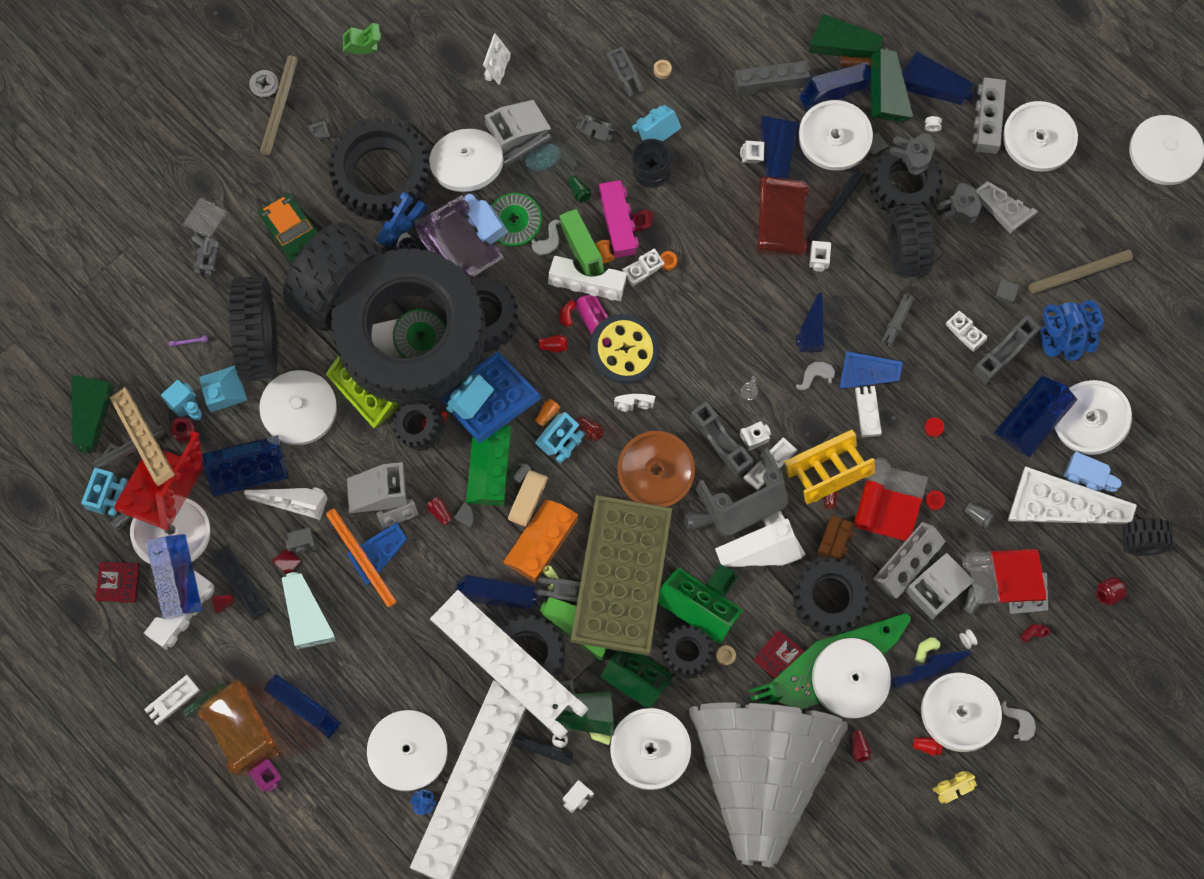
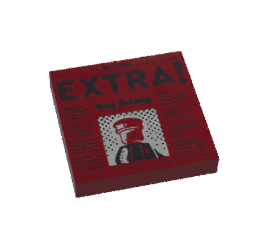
M99 562L95 600L97 602L136 603L140 564Z
M778 630L753 659V662L775 679L798 659L804 651Z

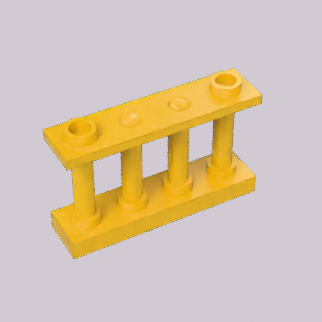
M853 430L784 461L787 476L791 478L797 475L806 488L804 490V497L807 505L876 472L874 459L864 461L856 450V434ZM848 451L857 463V466L847 469L838 455ZM829 459L833 461L840 471V474L831 478L821 465V463ZM812 467L816 469L823 482L814 486L804 473V471Z

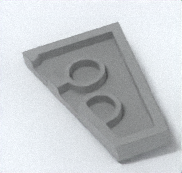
M988 181L976 189L981 204L1010 234L1038 212L1034 208L1029 209L1024 206L1022 201L1018 199L1016 201L1007 196V192Z

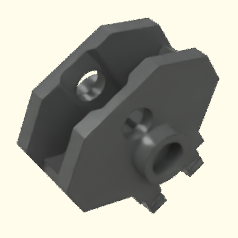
M923 133L914 139L910 138V140L895 137L893 143L906 148V150L891 147L890 154L902 158V162L906 163L911 174L918 175L927 170L935 148L931 135Z
M962 183L957 185L954 195L949 200L938 203L936 208L937 210L950 208V211L940 215L941 220L954 218V220L959 219L969 225L975 223L982 205L976 190L968 184Z

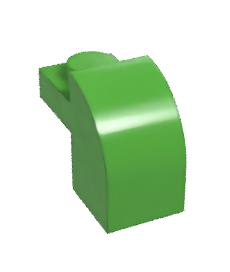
M372 23L365 30L353 27L348 29L343 34V51L353 54H370L377 51V43L381 38L379 24Z

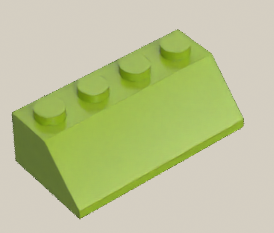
M339 355L326 373L328 378L373 428L378 427L401 406L397 402L392 403L385 401L384 398L383 400L373 396V393L370 394L360 387L346 371Z

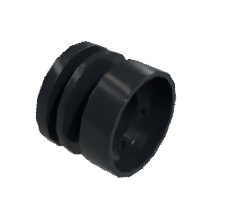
M645 139L634 147L632 164L633 175L636 181L642 186L652 188L663 185L669 179L671 174L670 150L661 140Z

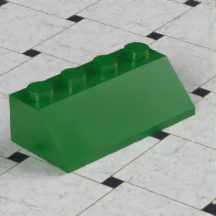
M503 426L480 444L472 437L466 503L505 506L511 426Z
M679 567L667 579L659 591L658 603L661 607L668 609L678 618L694 626L696 630L698 628L702 629V633H706L711 640L721 644L743 612V609Z

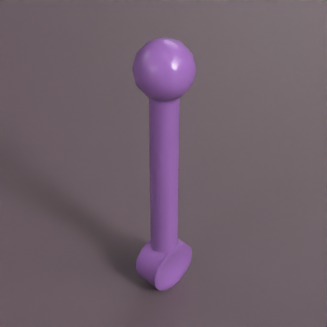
M203 335L201 338L177 342L170 341L169 347L200 341L206 343L209 338Z

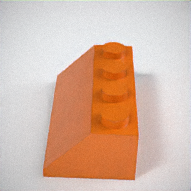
M545 499L503 563L536 584L543 574V568L549 565L577 523L578 514L562 504Z

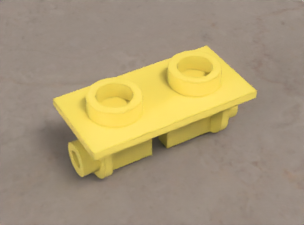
M968 771L959 772L955 775V778L940 782L937 787L933 788V791L940 795L938 800L941 804H947L958 798L956 790H959L960 795L974 790V787L977 786L974 780L975 776Z

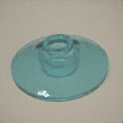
M543 144L527 154L525 158L526 166L535 171L547 169L559 160L561 155L560 149L554 144Z

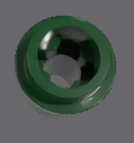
M576 175L568 179L576 201L584 203L591 198V189Z

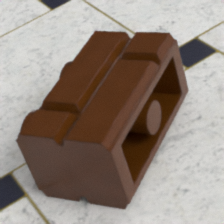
M832 515L828 521L817 555L828 559L829 557L835 558V561L845 558L848 547H845L847 540L851 541L855 531L851 529L853 523Z

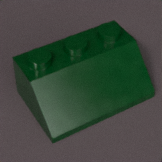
M624 651L616 652L601 675V678L609 684L615 686L625 695L630 696L646 708L654 706L674 677V674H671L647 656Z

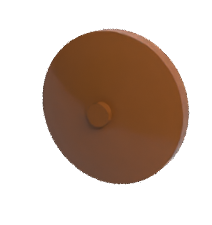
M648 431L639 434L627 443L620 454L617 472L621 487L634 502L667 507L681 500L689 491L694 479L695 464L691 451L680 438L664 431Z

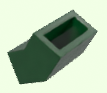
M720 564L708 581L707 586L718 594L726 596L738 579V576L733 570Z

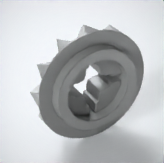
M258 71L252 75L249 81L250 90L260 98H269L279 88L278 78L271 71ZM266 80L267 85L269 86H265V88L262 89V86L260 84H263Z

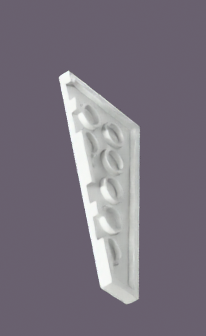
M1025 467L1008 521L1126 524L1132 521L1137 505Z

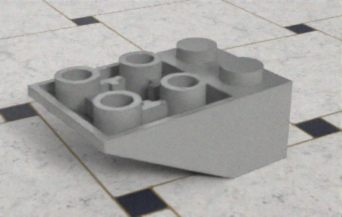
M534 100L500 107L485 115V125L500 144L503 154L513 150L515 146L519 147L544 130H551Z
M403 462L383 464L347 478L349 513L395 509L407 505Z
M946 553L909 585L905 592L933 620L969 587L974 580Z

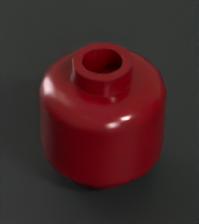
M186 417L175 419L170 426L171 436L180 444H189L191 431L197 433L195 424Z
M1108 578L1098 584L1096 596L1101 603L1108 606L1114 605L1126 597V585L1118 578Z

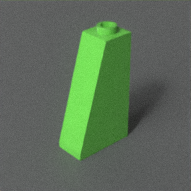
M577 209L559 215L561 227L582 274L590 277L604 274L602 257Z
M549 597L548 601H544L540 610L543 613L542 617L571 639L577 606ZM578 644L597 659L603 660L607 648Z

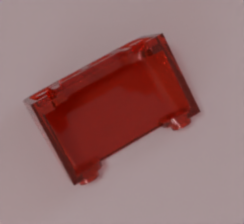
M761 176L759 180V190L761 192L759 194V234L756 255L802 256V252H806L807 243L806 240H803L805 196H808L809 187L805 185V181Z

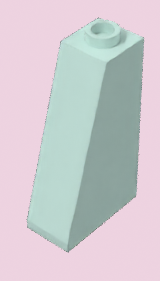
M297 572L286 574V577L282 578L296 649L336 641L302 574Z

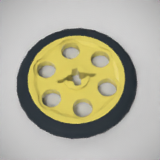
M616 314L601 321L594 329L590 340V354L594 365L606 378L617 383L630 384L643 380L654 370L659 357V345L655 333L643 320L632 315ZM617 326L623 327L624 335H618L615 332V328ZM634 332H639L642 335L641 341L634 340ZM604 338L610 339L611 347H604L602 340ZM623 344L625 347L630 348L626 353L624 350H619ZM639 350H644L647 353L646 359L643 360L638 357ZM607 357H614L616 365L610 366L607 363ZM626 362L633 364L634 370L632 372L625 369Z

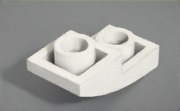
M653 249L640 256L638 261L625 267L622 272L627 273L626 279L631 286H634L664 266L665 263L657 251Z
M960 311L946 322L949 329L973 352L987 340V336L973 326V321Z
M646 394L621 395L615 397L614 407L624 412L628 410L633 411L634 404L641 409H653L655 396Z

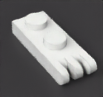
M870 386V394H868L867 387H863V394H861L860 387L855 388L861 437L881 436L882 434L875 386Z
M186 675L147 706L145 711L149 713L155 709L149 716L151 719H154L159 715L160 717L154 721L156 725H159L200 692V690L189 676Z

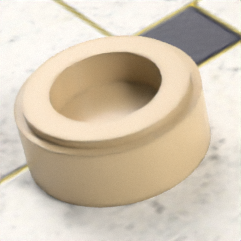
M659 60L654 64L653 72L657 78L666 79L671 75L672 66L668 61Z
M727 645L721 646L716 653L717 662L722 666L733 664L736 658L735 650Z

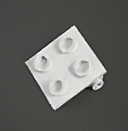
M496 34L493 35L483 66L486 68L484 73L485 79L487 81L494 79L497 84H500L511 53Z

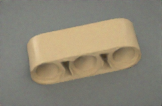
M532 470L528 471L510 511L509 521L527 527L546 485L547 476Z

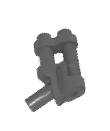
M195 234L191 240L201 247L196 251L197 261L193 264L194 274L201 275L202 272H205V276L211 277L215 273L216 259L221 244L208 237H205L203 240ZM205 258H209L208 265H203Z

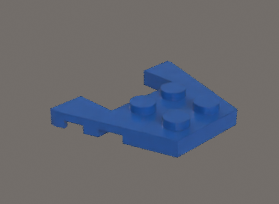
M405 192L400 196L402 202L399 207L395 205L392 210L395 213L390 222L386 221L376 239L379 244L389 249L392 248L396 239L400 235L407 233L415 224V220L419 219L429 208V206L419 200L408 216L403 214L414 199Z

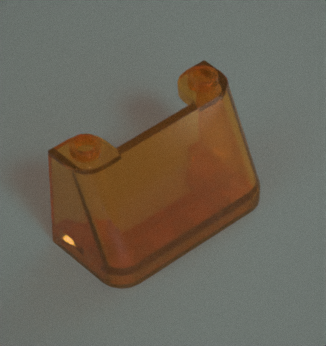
M240 679L232 682L200 705L201 710L198 711L203 722L207 720L228 760L226 766L231 774L235 773L238 777L255 768L266 759L281 753L255 708L250 695L247 694L246 686Z

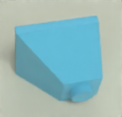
M235 366L200 377L202 392L210 412L247 401Z

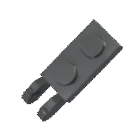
M623 46L606 53V57L621 85L624 86L629 97L633 95L632 88L629 85L631 81H634V85L639 92L643 91L638 74Z
M539 578L538 582L553 584L552 592L542 589L537 590L538 595L578 601L581 582L556 578L554 580Z

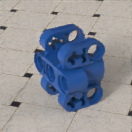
M1091 300L1084 301L1082 304L1068 302L1059 306L1047 305L1044 308L1043 320L1046 326L1040 329L1039 338L1044 352L1048 356L1056 357L1063 351L1068 361H1074L1081 357L1083 350L1095 352L1098 349L1100 340L1097 332L1102 330L1104 319L1096 302ZM1085 308H1092L1094 311L1088 312ZM1048 312H1054V313H1056L1057 315H1056V316H1049L1047 313H1048ZM1048 331L1051 336L1045 335L1044 332Z

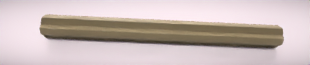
M289 55L286 60L260 149L263 155L271 154L297 65V57Z
M1126 250L1031 283L1028 286L1031 294H1036L1132 260L1133 254L1131 250Z

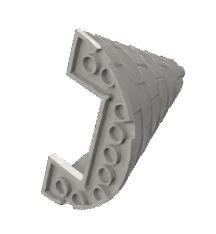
M738 703L701 704L700 710L696 706L691 707L688 715L695 729L696 738L711 777L712 786L721 807L720 811L730 834L729 837L737 860L741 861L742 865H753L754 862L762 863V867L773 868L774 864L778 863L790 836L800 821L802 813L837 750V746L846 733L848 723L842 721L837 716L813 710L802 714L800 708L781 705L749 703V705H745V708H741V705Z

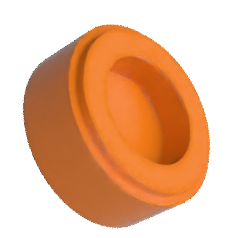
M665 251L660 255L665 263L661 267L663 270L671 271L677 266L678 259L675 253Z

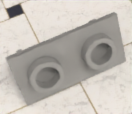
M407 499V505L400 508L379 510L376 513L382 529L419 515L413 499Z

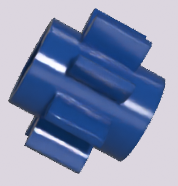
M428 790L416 791L410 800V803L414 804L412 807L413 811L419 815L430 814L437 803L433 801L434 795Z

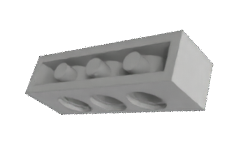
M984 77L982 84H978L977 95H980V99L976 103L978 117H975L974 128H977V133H974L973 136L976 152L997 154L1000 148L1006 80ZM983 130H987V131H989L991 134H987V133H985Z
M922 522L873 580L886 595L897 599L946 541L934 526Z

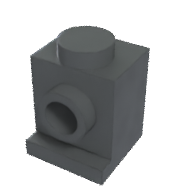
M310 527L287 533L288 540H285L288 552L304 553L308 551V548H312L313 551L317 550Z

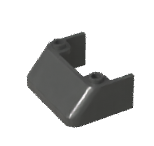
M765 448L760 456L766 468L763 474V481L766 487L735 503L725 493H718L712 496L704 481H699L696 491L718 531L723 536H732L776 514L787 506L789 499L783 475L768 448Z

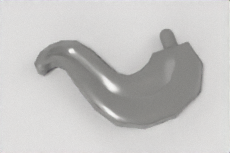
M560 220L550 222L548 227L549 238L547 240H539L537 242L534 239L531 240L534 253L543 256L556 251L559 246V235L556 225L561 224Z
M814 362L807 367L802 385L797 384L796 388L800 391L809 389L813 378L816 376L828 379V383L831 384L835 370L831 364Z
M1003 701L1001 704L1003 715L1018 720L1020 724L1018 734L1013 736L1014 739L1019 738L1020 741L1031 739L1036 729L1034 718L1029 712L1022 709L1006 707L1007 702Z

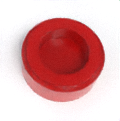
M939 418L928 419L924 426L925 433L932 438L939 437L944 431V423Z
M931 491L925 498V504L930 510H940L945 504V496L940 491Z

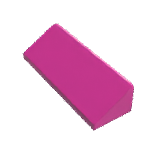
M586 295L576 301V308L592 335L598 324L608 316L596 296ZM604 338L602 340L604 347L608 348L612 345L610 339Z

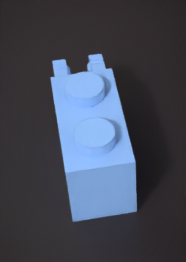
M468 194L465 196L464 201L469 208L466 211L469 215L467 219L473 227L476 226L478 229L477 235L482 242L486 241L491 245L508 232L491 205L486 201H479L474 195Z
M1075 452L1072 455L1063 476L1069 482L1084 485L1086 488L1098 492L1103 489L1113 493L1122 484L1120 479L1109 474L1111 471L1109 465L1079 452Z

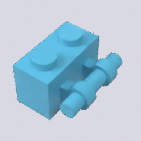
M666 105L649 111L650 114L638 119L637 123L632 126L635 132L639 131L642 140L657 139L662 142L681 129L675 111Z
M479 374L468 375L462 381L461 387L451 394V399L447 403L448 407L446 409L450 413L455 411L462 419L472 418L494 389Z
M177 380L161 394L168 407L179 418L188 414L194 420L201 419L202 412L197 406L196 394L186 382L182 384Z
M564 412L554 418L536 440L535 444L548 456L559 452L556 461L562 463L570 457V452L574 447L582 442L581 439L585 434L581 430L576 434L573 433L579 424ZM569 439L570 442L564 447L563 444Z
M94 468L81 504L86 510L103 515L108 506L110 507L108 514L115 517L117 511L114 510V505L129 480L121 478L120 483L117 484L118 479L114 473ZM113 490H115L116 493L114 499L110 500Z

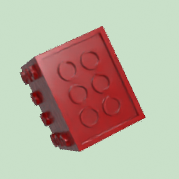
M191 431V440L181 457L162 450L175 475L160 486L154 482L142 459L114 505V510L168 531L203 470L204 462H202L199 433Z

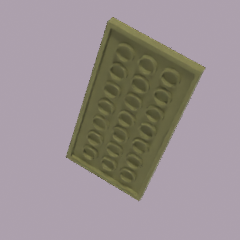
M596 495L570 642L649 656L672 508Z

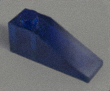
M818 293L800 329L799 335H796V346H799V352H822L823 350L822 293Z

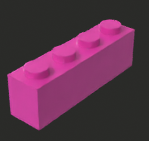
M621 180L599 184V194L614 257L620 258L636 255V248L639 247L637 236L634 237L633 231H635L634 221L629 218L631 207L630 203H626L625 197H627L626 186H622Z

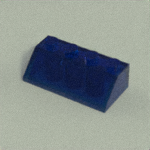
M1042 375L994 433L1017 452L1030 458L1078 399L1066 385Z
M279 435L203 453V466L213 497L289 479Z
M186 534L145 540L163 620L203 611Z

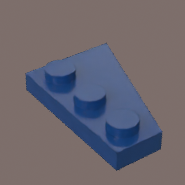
M846 351L839 389L898 382L903 362Z
M395 523L361 544L360 547L379 574L406 543L407 538L398 524ZM351 551L346 553L368 587L371 581Z

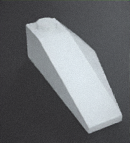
M308 488L245 490L244 495L249 500L318 520L321 519L328 499L324 491L319 488H313L312 490Z
M788 519L768 525L715 549L720 563L725 567L782 566L802 559Z

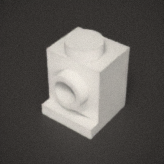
M745 141L740 150L742 163L756 164L764 161V142Z
M812 241L809 267H813L815 271H824L828 269L830 264L831 243Z
M762 422L743 428L740 431V437L747 451L768 443L769 435H771L767 424L763 426ZM759 431L760 435L755 436L754 432Z
M578 780L564 796L563 802L565 804L563 806L571 813L578 808L581 810L588 802L586 798L588 796L592 798L594 793Z

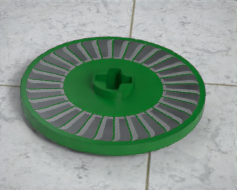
M509 193L501 196L491 205L508 230L505 235L497 240L500 244L511 247L521 246L530 242L538 234L542 224V215L539 206L531 197L521 193ZM513 216H516L517 218L516 223H512L511 221L513 219Z
M424 309L408 311L398 319L394 326V346L403 358L421 356L432 350L440 342L446 331V325L438 315ZM422 333V334L424 335V336H423L424 339H422L421 341H419V340H418V337H419L418 335H420V334Z

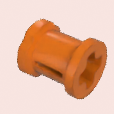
M601 240L595 243L602 257L603 264L612 262L615 257L611 253L610 240Z

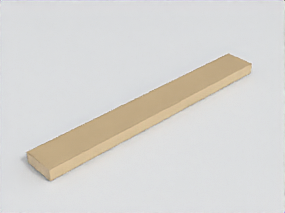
M126 387L112 395L110 400L154 482L160 486L175 474Z

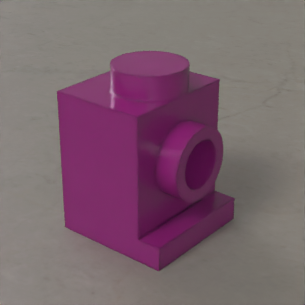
M266 759L248 773L262 793L265 790L271 792L279 786L277 782L282 779L269 759ZM262 776H266L268 778V781L265 782L262 779Z

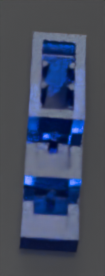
M970 650L930 656L928 659L929 664L913 666L910 669L911 675L895 677L892 680L893 687L907 686L933 678L966 659L971 654Z

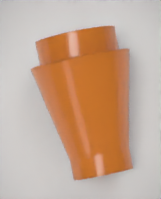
M549 398L547 401H544L534 421L544 427L559 413L561 406Z

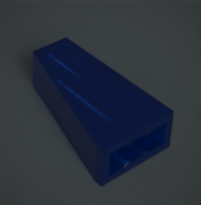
M918 51L902 73L907 91L962 105L965 100L968 101L974 92L971 90L974 83Z
M865 62L812 77L799 96L806 112L819 103L838 100L868 87L871 82V69H869Z
M762 116L760 131L762 142H764L767 186L775 190L786 189L798 122Z
M471 575L464 576L457 583V590L472 603L529 609L536 603L537 593H534V586Z
M275 674L267 682L264 690L271 697L326 738L330 739L341 723L328 710L279 675Z

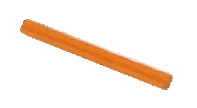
M335 509L326 513L327 517L387 607L395 605L397 603L396 599Z

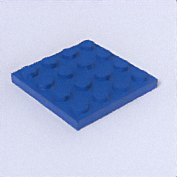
M497 351L474 368L471 374H479L494 389L472 418L462 419L455 411L452 414L480 444L540 400L541 397ZM454 391L449 394L446 393L444 397L439 398L446 408Z

